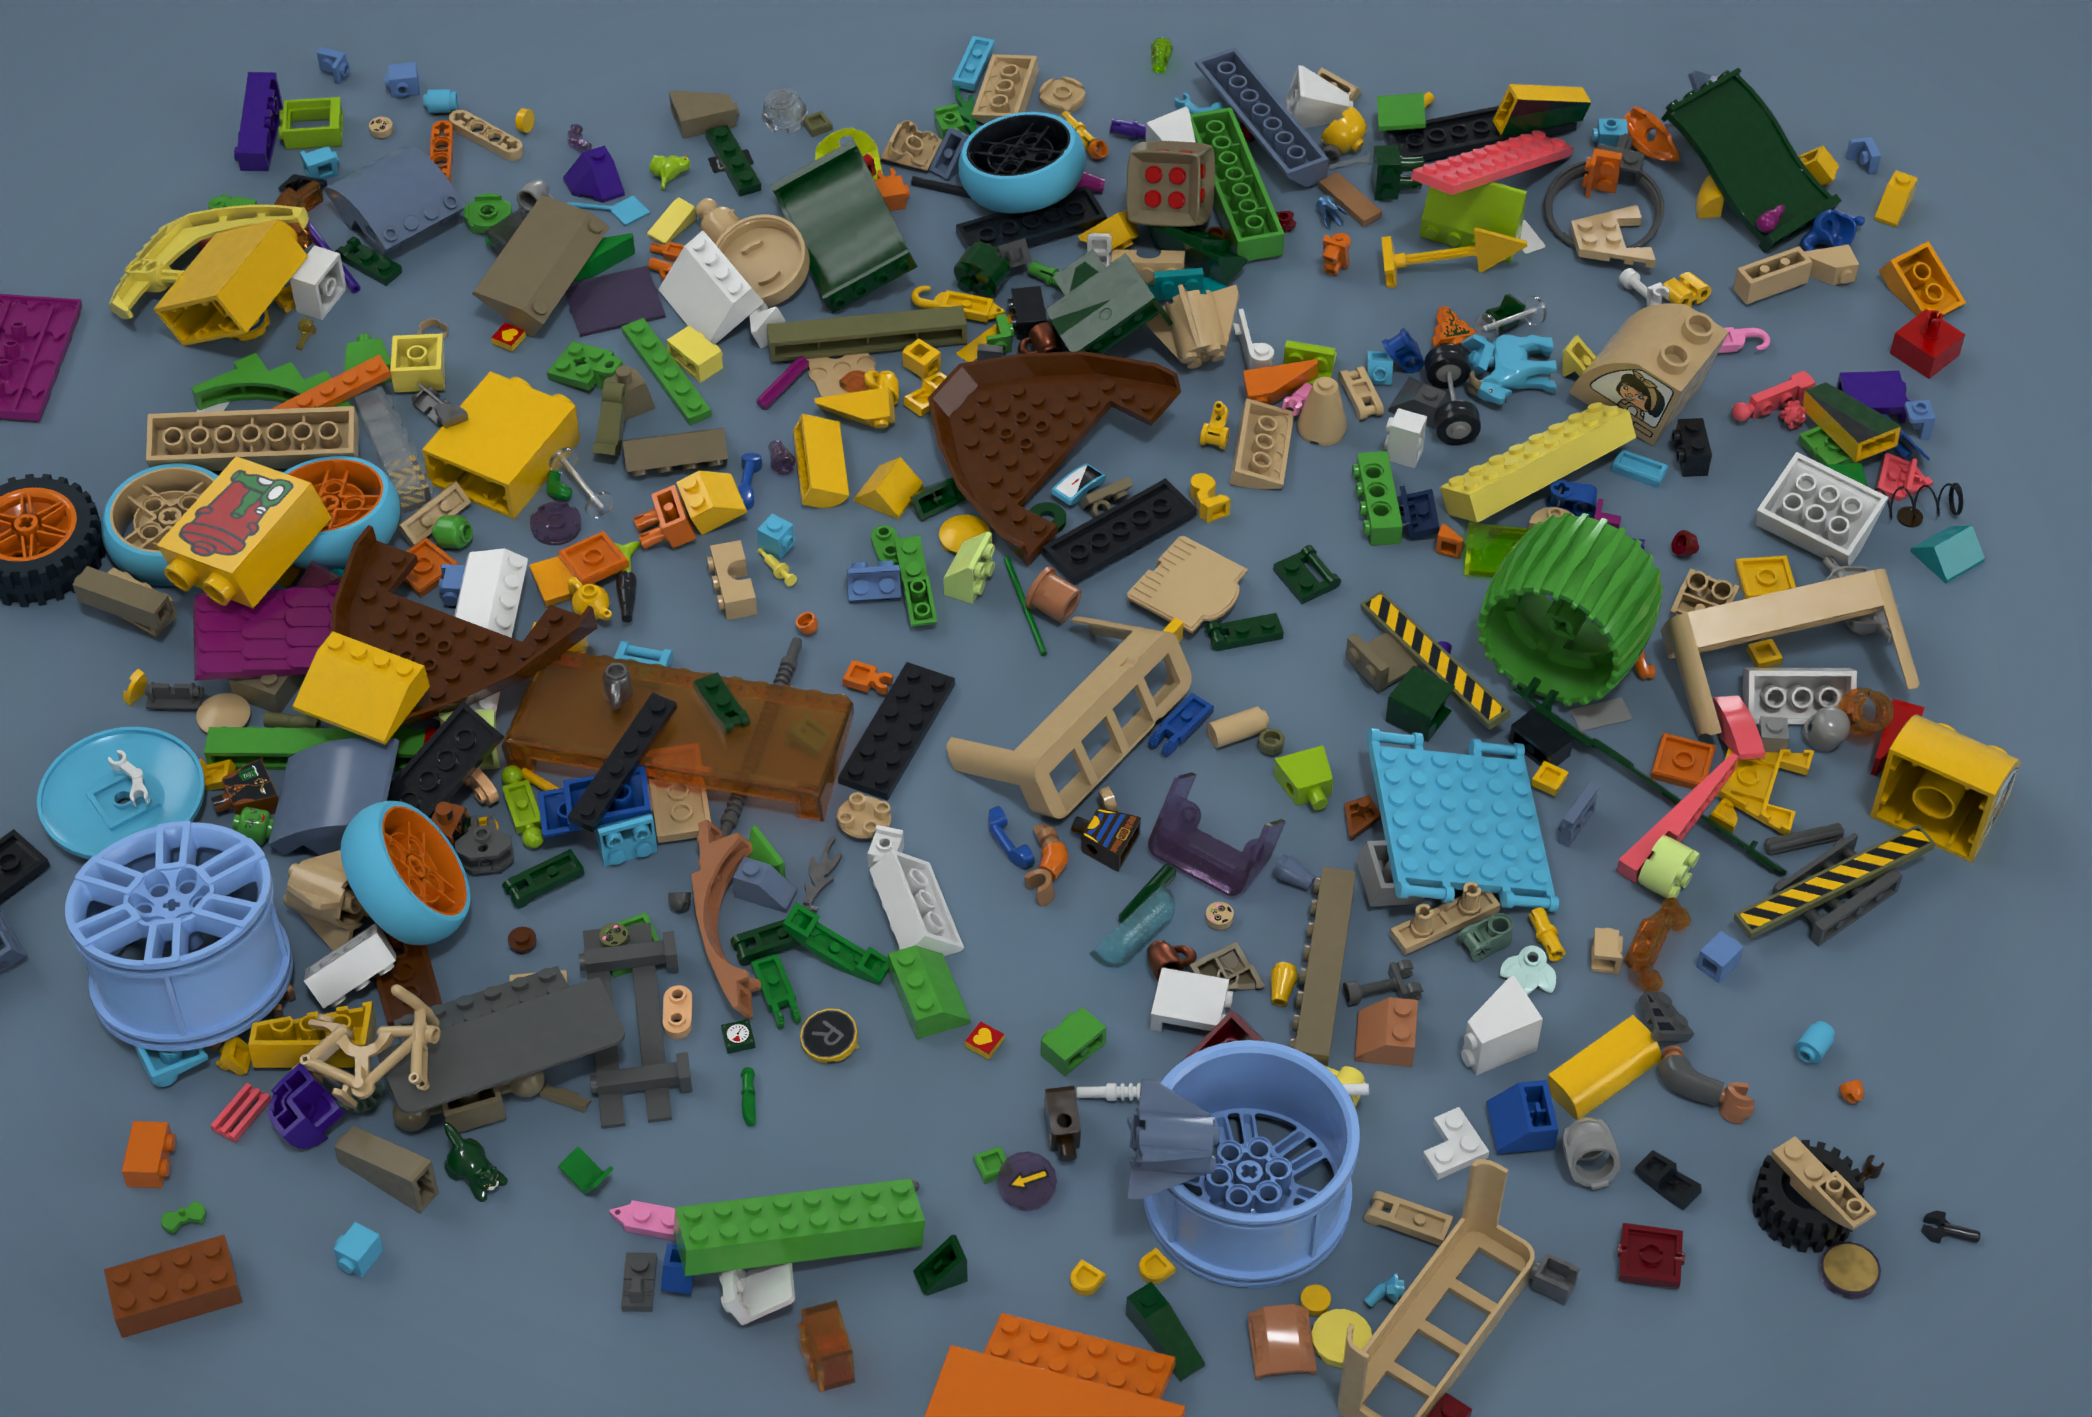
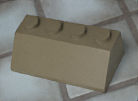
M724 428L622 440L626 472L632 471V476L646 475L647 469L657 468L658 473L673 471L672 466L682 465L683 470L698 468V463L708 462V466L723 465V460L728 459Z

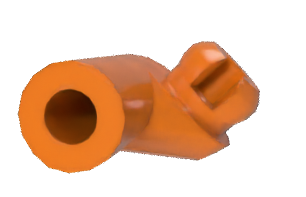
M653 257L650 258L648 268L658 271L663 281L673 266L672 263Z

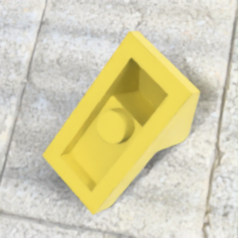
M1578 335L1574 336L1563 350V377L1573 372L1581 376L1596 357Z

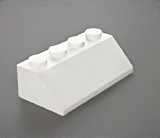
M1743 668V700L1755 724L1759 723L1760 716L1782 717L1788 719V724H1804L1812 715H1815L1820 709L1825 707L1842 709L1848 715L1850 724H1856L1857 671L1854 669Z
M891 849L869 869L873 878V885L879 893L882 907L890 921V928L899 944V950L916 945L947 956L961 952L964 949L930 862Z

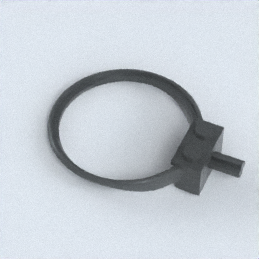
M1624 133V136H1619L1616 147L1598 143L1597 149L1623 153L1620 170L1636 173L1634 185H1638L1651 198L1655 206L1654 222L1648 233L1638 242L1626 247L1639 248L1647 243L1659 230L1664 217V200L1657 184L1643 170L1645 153L1631 151L1633 138L1629 137V134ZM1586 161L1576 163L1558 174L1550 184L1544 200V211L1549 226L1563 242L1575 249L1573 239L1565 232L1562 233L1554 220L1552 207L1557 191L1564 184L1589 174V172L1585 171Z

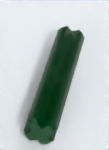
M1169 864L1163 865L1121 911L1118 921L1124 926L1130 927L1176 877V869Z

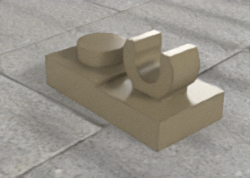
M1128 476L1085 495L1079 501L1082 510L1091 506L1090 514L1095 518L1100 515L1097 510L1098 506H1101L1104 511L1111 509L1110 503L1106 500L1113 498L1114 501L1124 498L1128 495L1127 491L1133 486V483Z

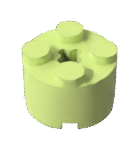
M1663 835L1652 848L1654 853L1650 860L1646 859L1638 882L1649 890L1674 902L1680 893L1681 887L1686 888L1693 876L1689 870L1696 865L1700 853L1671 837Z

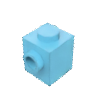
M1598 118L1597 128H1593L1592 142H1596V147L1598 143L1616 147L1619 136H1624V133L1628 134L1627 119Z
M771 514L757 529L758 548H762L766 554H772L779 561L795 545L793 524L774 514Z
M354 1222L345 1235L343 1234L337 1239L334 1246L338 1267L348 1274L353 1272L361 1277L365 1275L384 1251L380 1235L357 1222Z

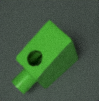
M363 333L357 336L356 342H350L346 345L344 372L379 354L390 370L391 359L382 339H371L369 334ZM389 378L379 384L391 383L392 378Z

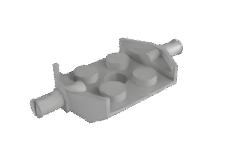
M1827 556L1823 560V564L1831 572L1825 581L1867 572L1868 569L1866 566L1841 567L1832 556H1829V558ZM1884 609L1870 615L1844 620L1852 632L1859 635L1874 632L1876 634L1881 633L1888 643L1893 642Z

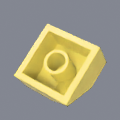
M443 333L393 336L390 373L392 375L394 392L420 391L421 388L417 385L418 382L425 388L430 385L435 390H445Z

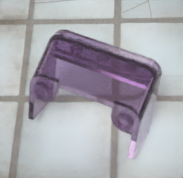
M1191 772L1174 777L1148 841L1151 854L1228 896H1236L1243 893L1270 860L1286 821L1279 819L1264 824L1259 838L1248 841L1243 852L1197 829L1201 820V811L1195 803L1187 799L1197 774Z

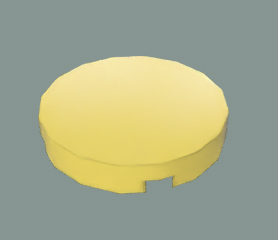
M1333 1309L1322 1314L1315 1321L1311 1332L1314 1352H1317L1323 1362L1342 1368L1347 1329L1350 1323L1354 1325L1353 1343L1360 1350L1363 1349L1372 1337L1369 1324L1358 1313L1347 1309Z

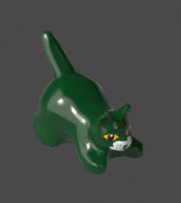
M445 1122V1133L453 1145L444 1162L445 1171L455 1181L464 1178L475 1199L485 1202L487 1200V1191L494 1190L497 1186H505L508 1179L486 1158L485 1150L477 1140L471 1138L463 1139L453 1125Z

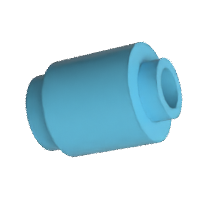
M428 89L427 94L423 95L424 108H428L429 113H452V110H458L457 91H451V89Z
M1817 1021L1815 1024L1809 1025L1795 1045L1798 1057L1806 1063H1819L1834 1042V1029L1823 1021Z

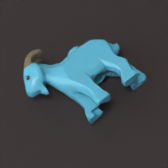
M1509 334L1497 337L1493 342L1495 347L1488 364V368L1493 367V372L1484 379L1479 380L1475 377V371L1472 370L1469 373V383L1467 386L1471 395L1479 397L1483 401L1503 404L1505 397L1512 394V390L1509 389H1543L1550 393H1556L1555 380H1549V377L1537 376V374L1550 375V372H1557L1556 360H1528V357L1534 354L1550 357V354L1553 352L1552 337H1539L1535 335L1517 337Z

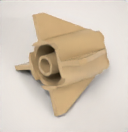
M1183 284L1178 285L1180 294L1172 298L1173 303L1169 304L1167 301L1166 306L1163 307L1173 324L1169 326L1161 314L1145 323L1181 363L1187 364L1189 369L1198 368L1203 362L1210 360L1212 362L1221 361L1226 358L1225 352L1227 351L1238 304L1239 292L1237 285L1213 292L1206 290L1207 294H1200L1199 290L1187 292Z
M341 850L309 858L299 864L294 863L290 866L288 871L289 880L283 897L284 905L299 913L332 951L352 939L354 929L362 925L359 921L362 920L363 916L369 917V915L358 901L347 880L342 864Z

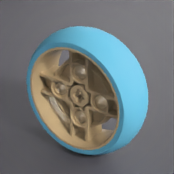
M172 463L145 469L125 480L109 498L101 521L102 541L114 564L120 570L128 572L134 579L155 586H175L164 574V569L169 564L160 552L157 544L218 475L196 465ZM133 521V532L123 538L127 527Z

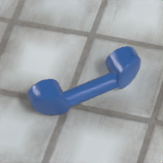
M746 453L741 456L743 475L741 484L737 487L747 510L751 509L755 503L754 492L751 487L753 473L758 472L762 468V458L757 453Z
M996 806L990 809L988 817L989 830L1006 852L1009 860L1020 868H1027L1035 864V859L1029 846L1024 844L1016 848L1002 829L1008 825L1002 808Z

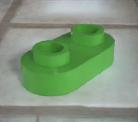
M881 525L873 529L871 532V543L878 562L894 561V565H898L894 539L898 538L896 530L888 525Z

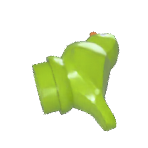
M654 155L650 163L649 172L661 178V190H665L667 183L675 179L681 172H685L690 168V160L687 155L681 157L671 155L667 158L663 155Z

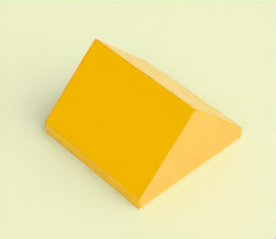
M899 457L879 465L855 496L854 502L899 520L911 504L910 497L922 489L924 485L906 462Z

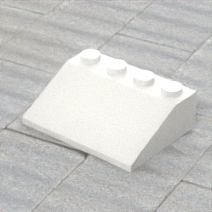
M703 230L684 246L658 289L683 321L697 332H701L713 345L764 303Z
M1796 452L1758 507L1756 525L1823 559L1827 556L1828 558L1832 556L1841 567L1851 566L1862 550L1888 501V497Z

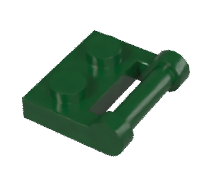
M1312 545L1305 546L1299 553L1285 558L1273 566L1275 574L1301 604L1326 594L1341 584V579L1337 574H1332L1316 555L1317 551ZM1309 562L1324 581L1319 582L1304 563Z

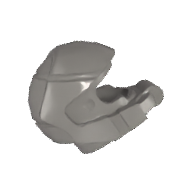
M1581 1118L1564 1129L1562 1147L1573 1180L1583 1186L1591 1187L1592 1190L1608 1187L1609 1182L1615 1178L1617 1172H1620L1621 1163L1616 1141L1607 1123L1602 1119ZM1606 1152L1609 1153L1606 1165L1599 1170L1585 1171L1576 1164L1578 1160L1591 1161L1603 1156Z

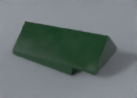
M1148 225L1156 248L1160 250L1185 251V264L1193 268H1203L1204 274L1224 285H1227L1247 263L1248 258L1229 251L1231 241L1196 227Z

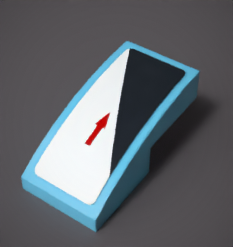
M1086 463L1073 470L1058 482L1052 489L1051 494L1071 506L1087 495L1088 490L1104 484L1106 475Z

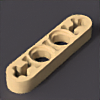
M455 110L449 115V122L452 123L454 132L508 161H516L522 158L524 154L522 142L514 136L465 110ZM474 129H483L481 132H472ZM493 138H499V139H500L499 141H496V142H491V141H489V140H491V139H493Z

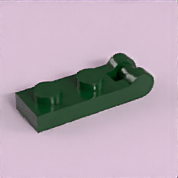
M354 236L347 241V245L340 246L335 251L340 253L342 262L385 286L402 273L401 265L363 245Z
M1277 613L1224 623L1212 621L1205 627L1208 636L1212 638L1210 642L1214 651L1281 640L1284 635Z
M718 672L693 681L694 690L724 734L732 732L735 727L741 726L743 728L750 725L747 711L742 709Z
M569 849L508 878L503 882L502 888L507 895L512 896L511 901L515 908H523L530 900L584 875V867L573 851ZM527 885L526 888L520 890V888H521L522 886Z
M785 919L737 934L730 940L733 949L738 952L737 959L741 966L750 965L756 959L794 948L801 944L782 926ZM755 943L756 946L748 948L749 944Z

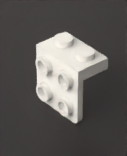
M792 1263L757 1267L748 1272H745L743 1269L723 1271L719 1274V1280L723 1287V1296H721L722 1306L727 1313L731 1312L741 1325H745L790 1305L795 1300Z

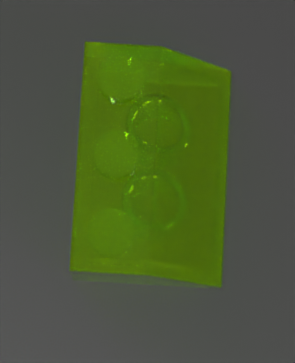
M1467 522L1464 575L1493 578L1505 556L1532 527Z

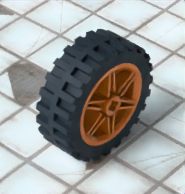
M25 474V478L16 480L15 477L8 478V483L0 485V599L3 605L11 606L13 602H19L20 607H29V603L38 602L39 606L46 605V600L56 598L57 601L64 599L65 593L69 591L75 593L72 584L86 566L99 570L102 565L100 558H104L106 554L101 535V521L95 502L92 501L91 495L87 491H82L79 484L74 482L72 485H69L68 479L61 476L58 480L52 479L51 474H43L42 478H34L33 474Z

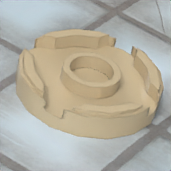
M1061 77V80L1049 79L1040 88V102L1044 108L1058 114L1064 111L1070 113L1077 111L1085 102L1084 86L1076 79Z

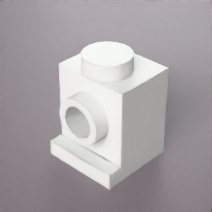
M876 825L875 835L867 853L868 867L874 866L891 849L903 852V830Z

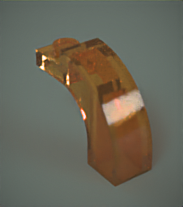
M312 180L296 192L289 187L277 198L274 205L305 207L306 211L309 212L323 202L320 183ZM287 223L296 232L297 242L303 250L313 244L308 225L302 229L299 223Z

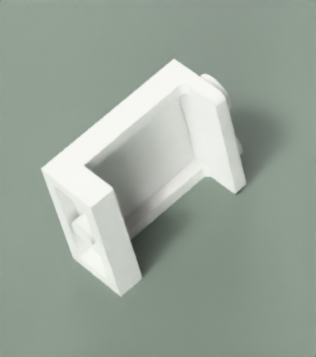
M1162 968L1151 1011L1150 1030L1162 1032L1163 1023L1211 1031L1226 1016L1224 1014L1225 1008H1231L1233 991H1229V979Z

